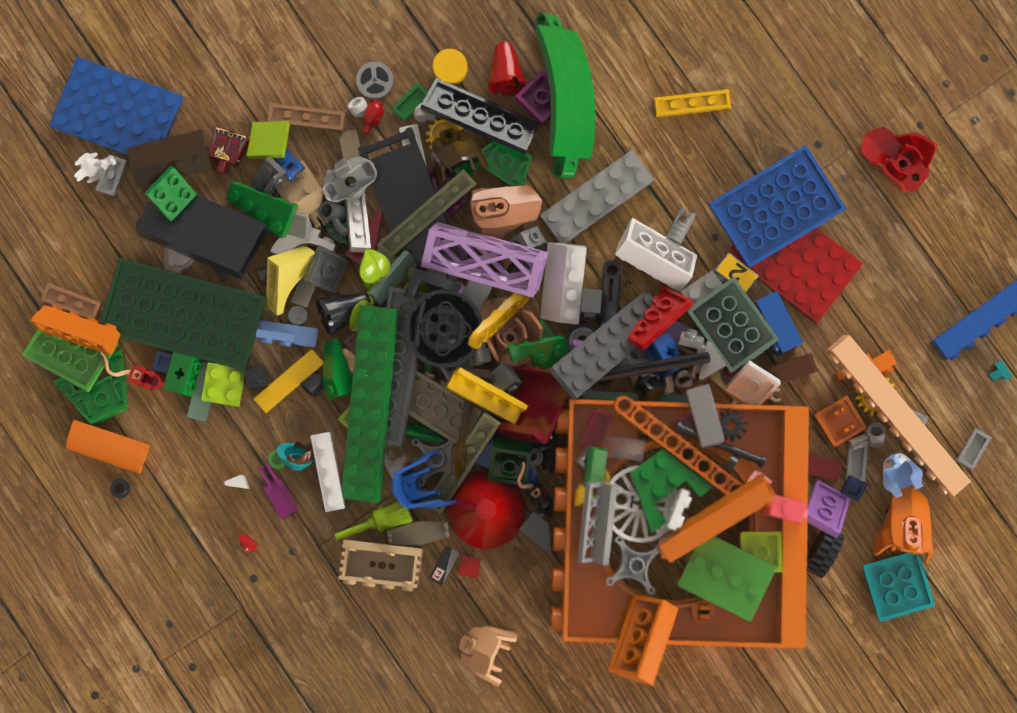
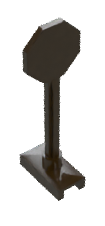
M462 368L487 383H494L495 375H490V370ZM467 399L464 400L459 441L453 446L450 458L451 474L456 479H460L465 472L467 462L465 440L468 434L473 405Z

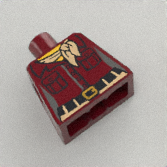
M214 126L209 153L211 159L217 161L214 171L225 174L228 165L237 167L248 148L249 136Z

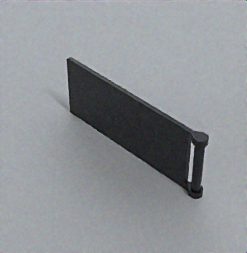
M409 127L402 133L374 144L358 147L360 156L371 161L377 170V176L372 186L388 228L392 232L436 193L417 144L414 131ZM407 138L410 141L408 145L369 160V153ZM444 213L398 252L399 256L406 250L411 254L416 264L421 266L429 229L437 222L448 225ZM457 246L449 247L461 260ZM443 249L439 250L445 258L453 260Z

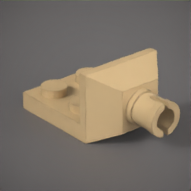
M302 160L300 162L305 169L302 172L299 171L295 175L296 178L292 181L284 175L282 178L284 182L277 188V191L285 202L298 205L296 213L308 215L315 229H320L322 226L318 219L321 220L324 226L329 223V221L323 220L319 216V208L324 202V194L322 188Z

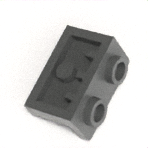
M268 157L250 184L257 191L266 192L269 196L274 197L276 194L275 189L284 182L282 178L286 171L271 157Z

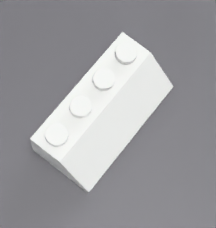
M634 218L630 220L615 253L621 260L632 264L637 269L646 272L654 279L660 280L679 292L691 280L697 255Z
M548 242L541 319L559 323L579 324L586 246Z

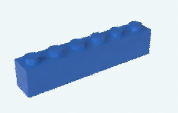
M1017 280L930 341V344L943 361L955 359L960 355L958 351L962 348L967 350L975 344L974 340L980 337L982 339L991 333L989 329L994 325L997 328L1005 323V317L1008 315L1012 317L1017 314Z

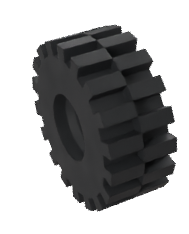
M821 530L808 552L807 571L819 578H823L838 557V553L844 543V535L840 533L838 538H835Z

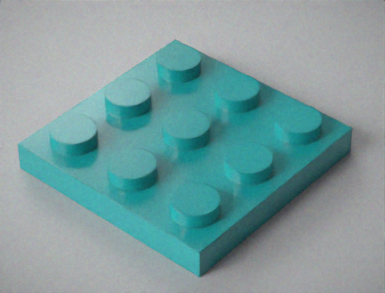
M906 552L861 565L878 622L935 606L920 554L915 555Z

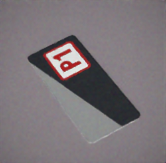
M446 546L429 579L443 585L460 553Z

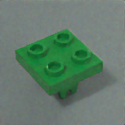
M172 166L144 193L164 217L171 222L197 195Z

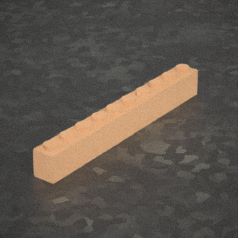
M842 335L827 349L830 354V360L842 368L841 373L847 379L850 378L853 381L855 390L860 394L863 393L866 397V403L878 411L877 416L880 420L888 423L891 427L889 429L890 432L903 441L901 443L908 452L911 451L913 453L915 462L927 470L925 472L932 481L935 480L938 483V489L941 493L954 497L971 482L850 335Z

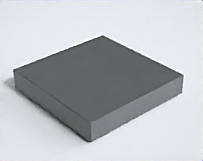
M318 245L304 281L335 295L349 260Z

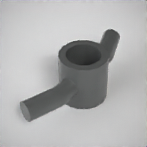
M323 195L324 202L320 205L319 216L323 220L332 222L335 229L343 237H346L349 231L341 224L346 214L344 206L328 201Z

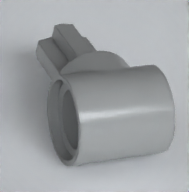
M872 423L867 430H864V434L849 440L851 449L855 450L866 445L874 448L883 446L885 443V427L880 423Z

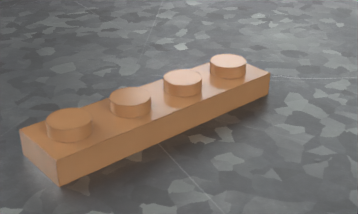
M270 103L267 122L288 121L290 126L343 132L346 113Z

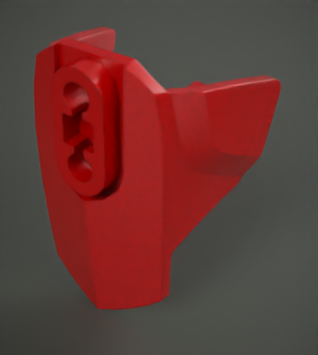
M884 126L867 133L861 144V154L893 186L903 193L916 191L929 176L930 163L937 149V144L922 134L910 132L895 135ZM913 175L917 177V181L912 180Z

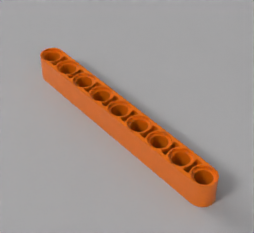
M620 396L615 399L614 408L619 414L725 495L730 494L732 486H743L738 480L626 396ZM622 399L627 400L629 403V407L625 411H621L618 408V403ZM639 411L643 412L645 416L644 421L641 423H637L634 420L635 413ZM653 424H658L661 428L660 433L657 435H652L650 432V427ZM670 436L676 438V444L673 447H668L666 444V440ZM686 448L692 450V456L689 459H684L682 456V452ZM703 460L708 463L706 471L698 469V464ZM717 473L724 475L722 483L717 484L714 481Z

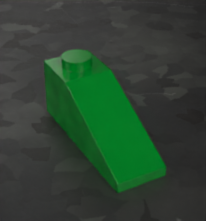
M338 337L324 344L322 384L328 400L333 401L351 395L353 379Z

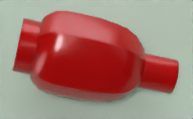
M373 99V102L367 105L363 115V133L369 134L371 128L376 127L381 121L384 114V104Z

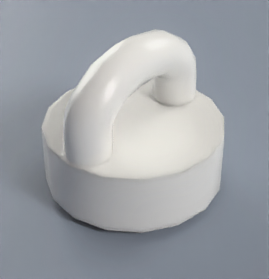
M357 97L348 104V109L354 117H362L368 104L363 97Z

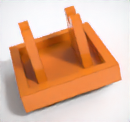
M848 395L813 415L833 448L867 429Z

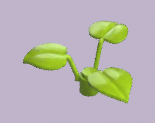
M364 250L359 274L363 280V286L368 289L367 294L369 295L370 303L367 300H361L355 305L349 322L351 331H357L359 306H373L375 303L368 292L381 280L380 277H385L390 271L389 260L375 250ZM424 282L420 284L418 292H431Z

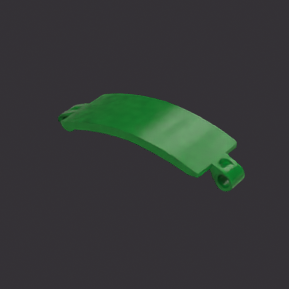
M539 12L535 19V28L547 69L551 99L549 151L551 156L560 157L553 164L552 173L556 178L571 179L575 176L578 159H591L595 136L593 81L586 53L578 33L573 30L564 29L556 15Z

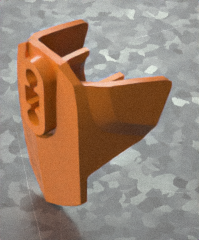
M913 487L900 489L902 496L895 498L893 494L891 495L890 509L880 530L875 535L873 555L877 556L891 547V551H895V548L900 551L915 555L926 553L925 563L929 564L933 543L931 539V518L928 499Z

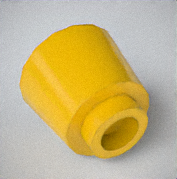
M584 484L578 485V489H575V507H583ZM592 489V497H594L595 494L594 490Z

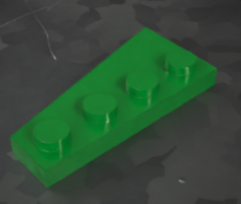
M237 181L231 182L225 198L253 219L265 223L266 228L280 238L287 236L298 206L295 203L285 202L282 198L269 196L266 192L256 191L255 188Z

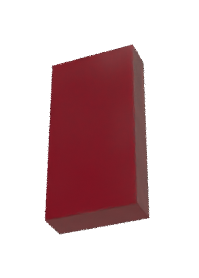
M595 408L578 445L585 448L589 446L599 448L613 416Z
M808 455V475L838 482L841 462Z

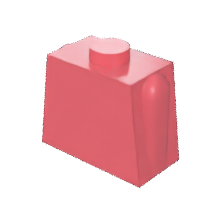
M774 495L775 500L763 506L761 513L801 524L802 520L807 517L808 509L805 502Z

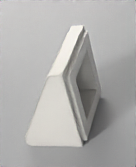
M244 475L236 476L224 482L226 486L250 489Z

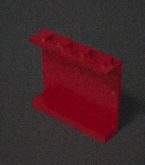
M512 365L514 371L520 375L519 378L523 383L510 396L525 403L528 407L526 411L520 413L515 424L508 423L499 418L498 421L501 423L494 432V435L546 444L569 395L548 370L550 368L543 370L536 366L529 368L525 365Z

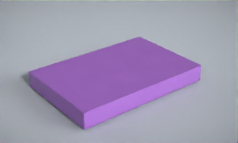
M816 480L808 500L807 523L838 538L851 498Z

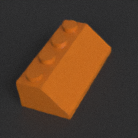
M44 305L31 319V322L41 332L111 356L120 337L115 326L105 323L104 326L91 317L87 319L81 318L80 314L73 311L69 313L64 312L61 307L56 305L51 307Z
M634 595L608 672L638 683L653 686L678 608L665 600Z

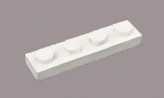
M364 191L358 198L345 199L350 252H364L365 249H371Z

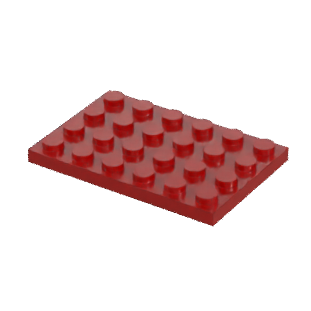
M815 228L750 269L759 275L757 278L772 291H777L780 297L817 324L863 263L819 229ZM732 245L726 255L730 253L745 264L734 245Z

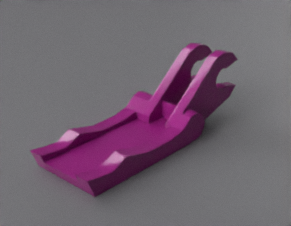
M266 462L265 465L274 479L270 481L263 468L259 466L258 469L266 481L262 486L282 520L287 515L298 511V508L281 477H277L270 464Z

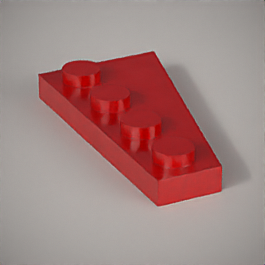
M662 285L659 289L660 293L653 298L652 305L649 309L645 310L644 317L641 321H638L628 336V342L645 350L693 305L692 299Z

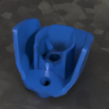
M439 449L419 457L411 465L393 473L392 493L404 508L424 507L431 509L457 503L456 500L442 501L440 499L428 502L422 501L440 495L441 489L429 492L420 488V479L425 473L434 471L432 466L418 470L415 469L418 465L439 454Z

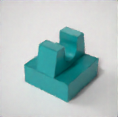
M1002 360L994 363L993 365L996 369L988 374L992 381L1000 377L1006 381L1012 377Z

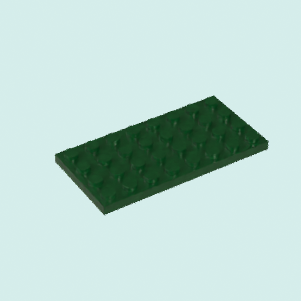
M119 258L100 324L105 326V323L115 326L120 334V338L244 371L248 367L256 339V331L259 328L267 298Z

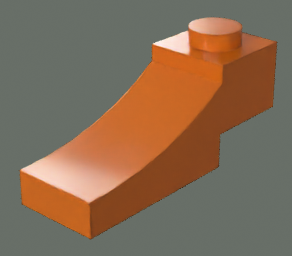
M889 350L874 359L870 357L869 353L866 354L884 375L894 369L892 366L897 363ZM841 370L833 375L836 381L845 378Z

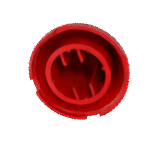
M478 472L467 476L451 498V500H456L457 503L448 505V518L455 534L468 545L480 549L497 548L508 543L519 532L525 516L524 500L518 487L515 484L488 481L489 472Z

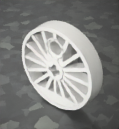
M633 466L620 471L609 482L617 485L614 482L621 476L630 492L625 491L617 485V490L619 491H617L616 496L624 494L626 496V503L619 505L616 502L615 510L625 509L626 511L615 517L613 523L629 513L631 515L620 530L613 524V530L627 540L649 542L662 537L670 529L664 528L665 524H663L659 529L655 530L657 534L648 537L643 508L640 510L638 509L639 506L634 504L635 501H640L625 476V473L639 467ZM676 489L670 492L666 498H662L657 502H665L664 507L656 506L658 510L663 511L662 516L665 520H667L677 493ZM634 516H636L632 535L624 534V530ZM641 517L644 538H635L639 518Z

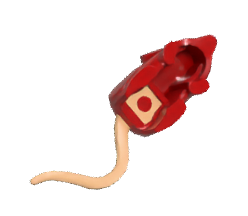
M100 352L104 358L105 369L110 375H129L128 380L131 383L145 387L147 390H156L164 387L163 381L155 372L148 371L140 366H133L132 370H123L117 373L110 371L105 354Z

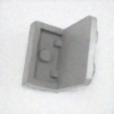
M687 328L686 330L682 329L679 345L696 348V354L705 352L707 341L704 340V334L698 333V330ZM702 364L693 366L691 378L695 379L696 374L700 375Z

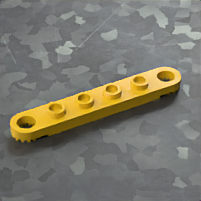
M513 292L512 296L509 299H505L498 309L493 310L490 317L480 323L479 327L470 336L469 346L474 349L480 348L481 343L486 342L529 301L530 297Z

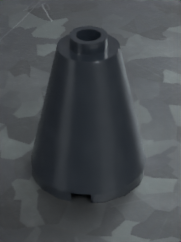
M364 293L317 299L318 314L321 313V322L327 334H335L347 326L355 305L361 300H367L370 303L369 296H365Z

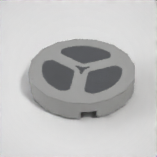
M369 62L358 70L356 85L364 97L379 100L391 92L393 75L385 64Z

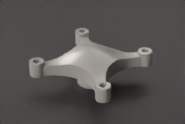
M419 439L412 440V444L419 447L424 455L437 449L440 450L439 454L426 461V467L432 466L434 471L425 473L420 479L419 485L425 486L426 481L432 475L446 472L450 466L454 443L449 440L441 446L430 447L423 444Z
M615 536L614 542L619 545L621 550V563L617 572L613 576L607 577L605 583L611 586L619 579L633 578L645 587L647 594H654L655 589L649 583L647 570L652 558L659 553V545H656L654 549L648 552H635L624 543L623 537Z

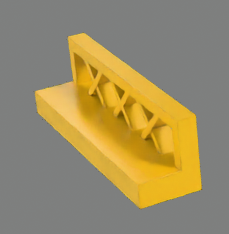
M462 368L454 370L446 386L450 391L511 424H515L520 413L526 411L528 407L525 403Z

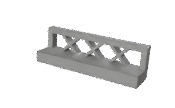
M604 481L586 482L577 562H595L601 565H609L617 485ZM597 487L596 495L592 497V489ZM594 507V514L590 517V510ZM592 527V534L588 537V530ZM590 547L589 557H585L586 550Z

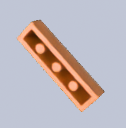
M73 420L66 448L67 450L140 474L150 445Z

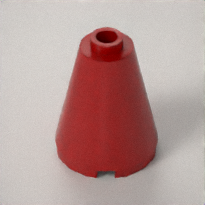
M501 41L494 48L488 87L493 95H497L498 92L502 93V96H514L526 86V80L514 46L507 41Z

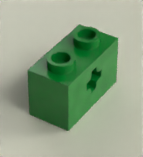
M173 352L163 390L192 397L193 392L196 390V381L201 371L202 360Z

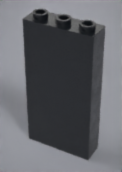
M198 195L187 204L172 222L168 221L150 201L145 207L142 218L140 217L136 222V230L140 237L240 280L243 278L268 232L265 223Z

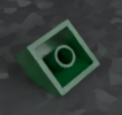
M494 436L488 481L518 485L517 480L522 470V462H524L525 470L521 478V484L526 485L532 442Z

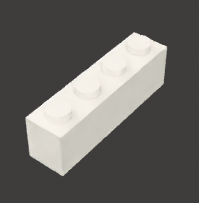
M326 432L312 435V447L325 512L346 509L332 433Z

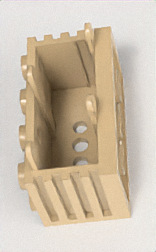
M343 540L342 548H345V551H342L341 556H344V559H341L343 567H340L342 574L339 575V579L343 580V584L355 585L356 581L363 582L362 586L368 587L382 584V588L395 589V586H401L403 591H414V588L419 587L423 548ZM375 561L376 566L370 567L369 563ZM381 561L385 562L386 567L384 569L379 568V563ZM390 563L395 564V568L393 570L389 569Z

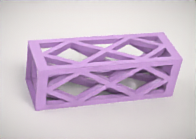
M437 222L429 229L421 267L431 268L464 279L534 297L540 288L548 252ZM460 244L473 258L461 261L449 247ZM468 245L476 247L483 255L478 256ZM443 249L453 260L445 258L439 250ZM509 258L521 271L509 274L497 261ZM518 259L524 260L531 268L526 269ZM492 263L501 273L493 271L487 264Z

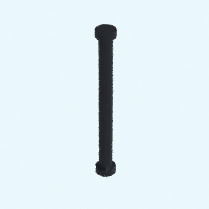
M678 421L674 427L675 433H682L699 440L696 430L682 425V422ZM725 442L714 446L756 463L760 468L764 466L766 461L765 456H757Z

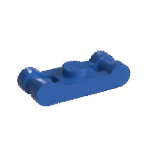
M287 149L284 158H272L286 171L285 175L290 181L296 178L295 175L299 171L302 172L305 169L301 162Z

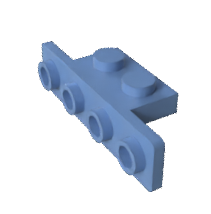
M262 320L256 331V339L261 340V343L272 344V342H279L280 346L291 347L292 344L315 348L318 337L317 328Z

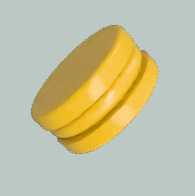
M455 49L440 51L432 63L434 77L454 86L460 84L467 75L466 58Z

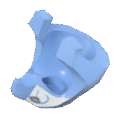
M895 453L884 460L883 486L895 498L902 496L900 489L914 485L916 490L923 487L922 470L906 455Z

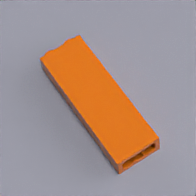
M762 473L682 522L680 528L669 530L660 537V548L658 549L663 559L667 558L670 563L775 500L773 488Z

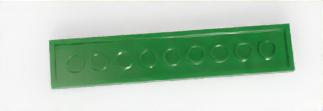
M359 306L342 483L344 499L380 503L399 309Z

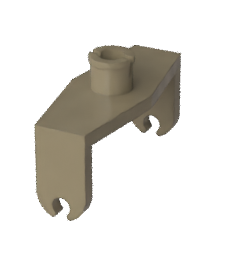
M417 521L387 530L389 545H424L450 537L448 522Z

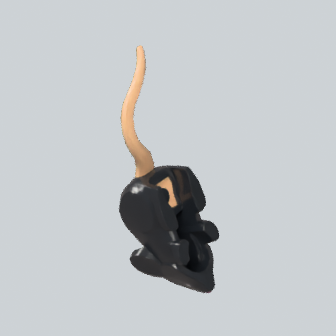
M522 462V470L517 480L518 486L523 489L526 488L525 494L539 513L553 515L554 501L538 482L526 485L521 484V478L525 470V463Z

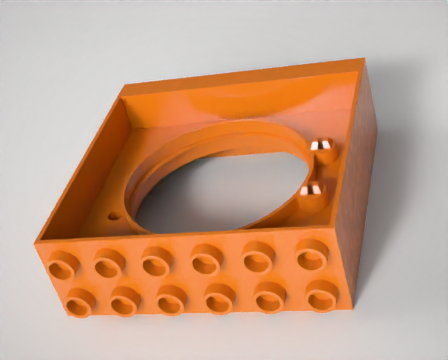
M570 399L566 409L563 408L556 422V434H566L565 448H557L555 450V473H565L564 488H554L553 510L554 512H564L563 528L553 527L552 551H562V567L552 566L551 590L561 592V606H551L550 629L552 632H560V637L563 641L618 643L633 596L654 598L636 591L621 579L614 582L611 586L607 585L605 579L615 574L609 565H601L595 562H577L583 507L574 506L575 489H578V485L584 484L585 472L575 461L585 449V447L578 444L595 408L613 416L599 448L608 449L605 470L609 472L610 478L624 463L636 455L662 447L651 437L649 439H638V434H647L615 410V401L576 399L573 401ZM619 401L618 408L621 411L628 409V401ZM634 401L673 432L675 427L673 422L691 412L689 403ZM715 404L718 418H721L719 415L720 411L726 414V409L730 408L732 414L734 410H739L737 417L742 414L745 415L741 422H748V425L741 427L746 429L747 432L745 434L739 432L742 439L738 440L735 437V441L730 442L728 436V439L724 442L757 456L766 457L762 468L758 467L756 463L739 457L731 475L744 485L757 469L772 481L770 485L774 490V495L805 502L808 509L809 407ZM643 412L635 413L634 420L637 423L643 422L645 419ZM731 420L726 424V428H730V431L735 427ZM653 424L650 427V432L652 435H657L660 433L661 428L658 424ZM674 436L667 438V446H675L676 438ZM692 437L684 439L698 451L712 457L724 467L733 455L714 446L701 448L700 441ZM593 488L594 494L596 495L597 488ZM594 507L590 510V517L594 514ZM763 507L750 514L749 532H781L782 572L774 573L752 621L749 622L699 596L683 600H665L678 608L667 644L806 649L807 517L802 520L801 524L761 514ZM592 527L588 530V537L592 534ZM590 547L587 548L585 557H589ZM697 609L709 610V613L697 614Z

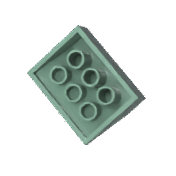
M732 277L687 310L707 340L712 342L732 374L742 369L749 360L753 361L779 340L735 277Z

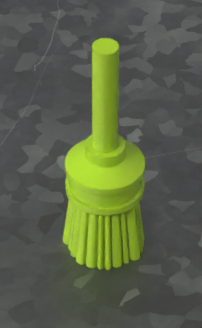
M397 501L385 508L382 506L380 509L373 510L372 517L368 518L369 521L335 533V537L339 541L370 528L372 530L377 529L382 533L387 529L390 530L391 527L411 523L413 520L410 510L404 508Z

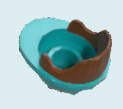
M299 441L296 443H283L276 450L277 456L292 471H302L309 467L314 460L311 443L308 445H303Z

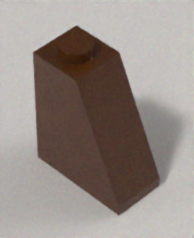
M812 353L764 369L778 378L780 385L818 371Z

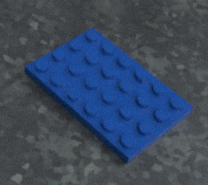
M77 57L49 127L128 156V147L168 138L184 97Z
M804 145L708 204L748 268L753 267L847 209L807 145Z

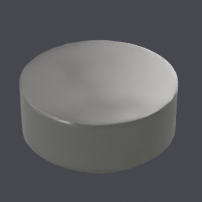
M294 306L289 310L288 318L294 325H303L308 319V313L303 307Z

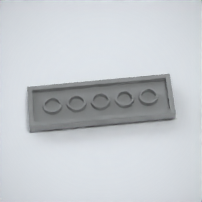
M631 150L543 212L540 217L558 242L566 244L654 182V179L634 151Z

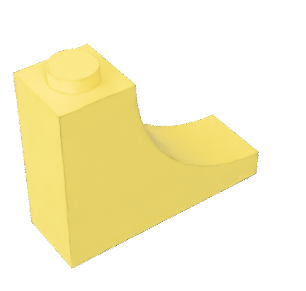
M306 245L267 258L266 307L276 315L283 314L289 293L307 273L315 252Z

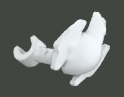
M96 152L91 154L85 153L75 162V166L81 164V168L75 173L74 177L77 178V181H80L85 176H88L87 183L100 179L103 169L106 170L109 165L116 164L113 156H108L103 160H98L94 158L97 156Z

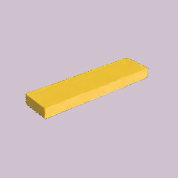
M729 89L655 97L653 99L656 117L731 109Z
M311 349L259 393L254 400L267 414L300 386L304 379L321 368L323 361Z

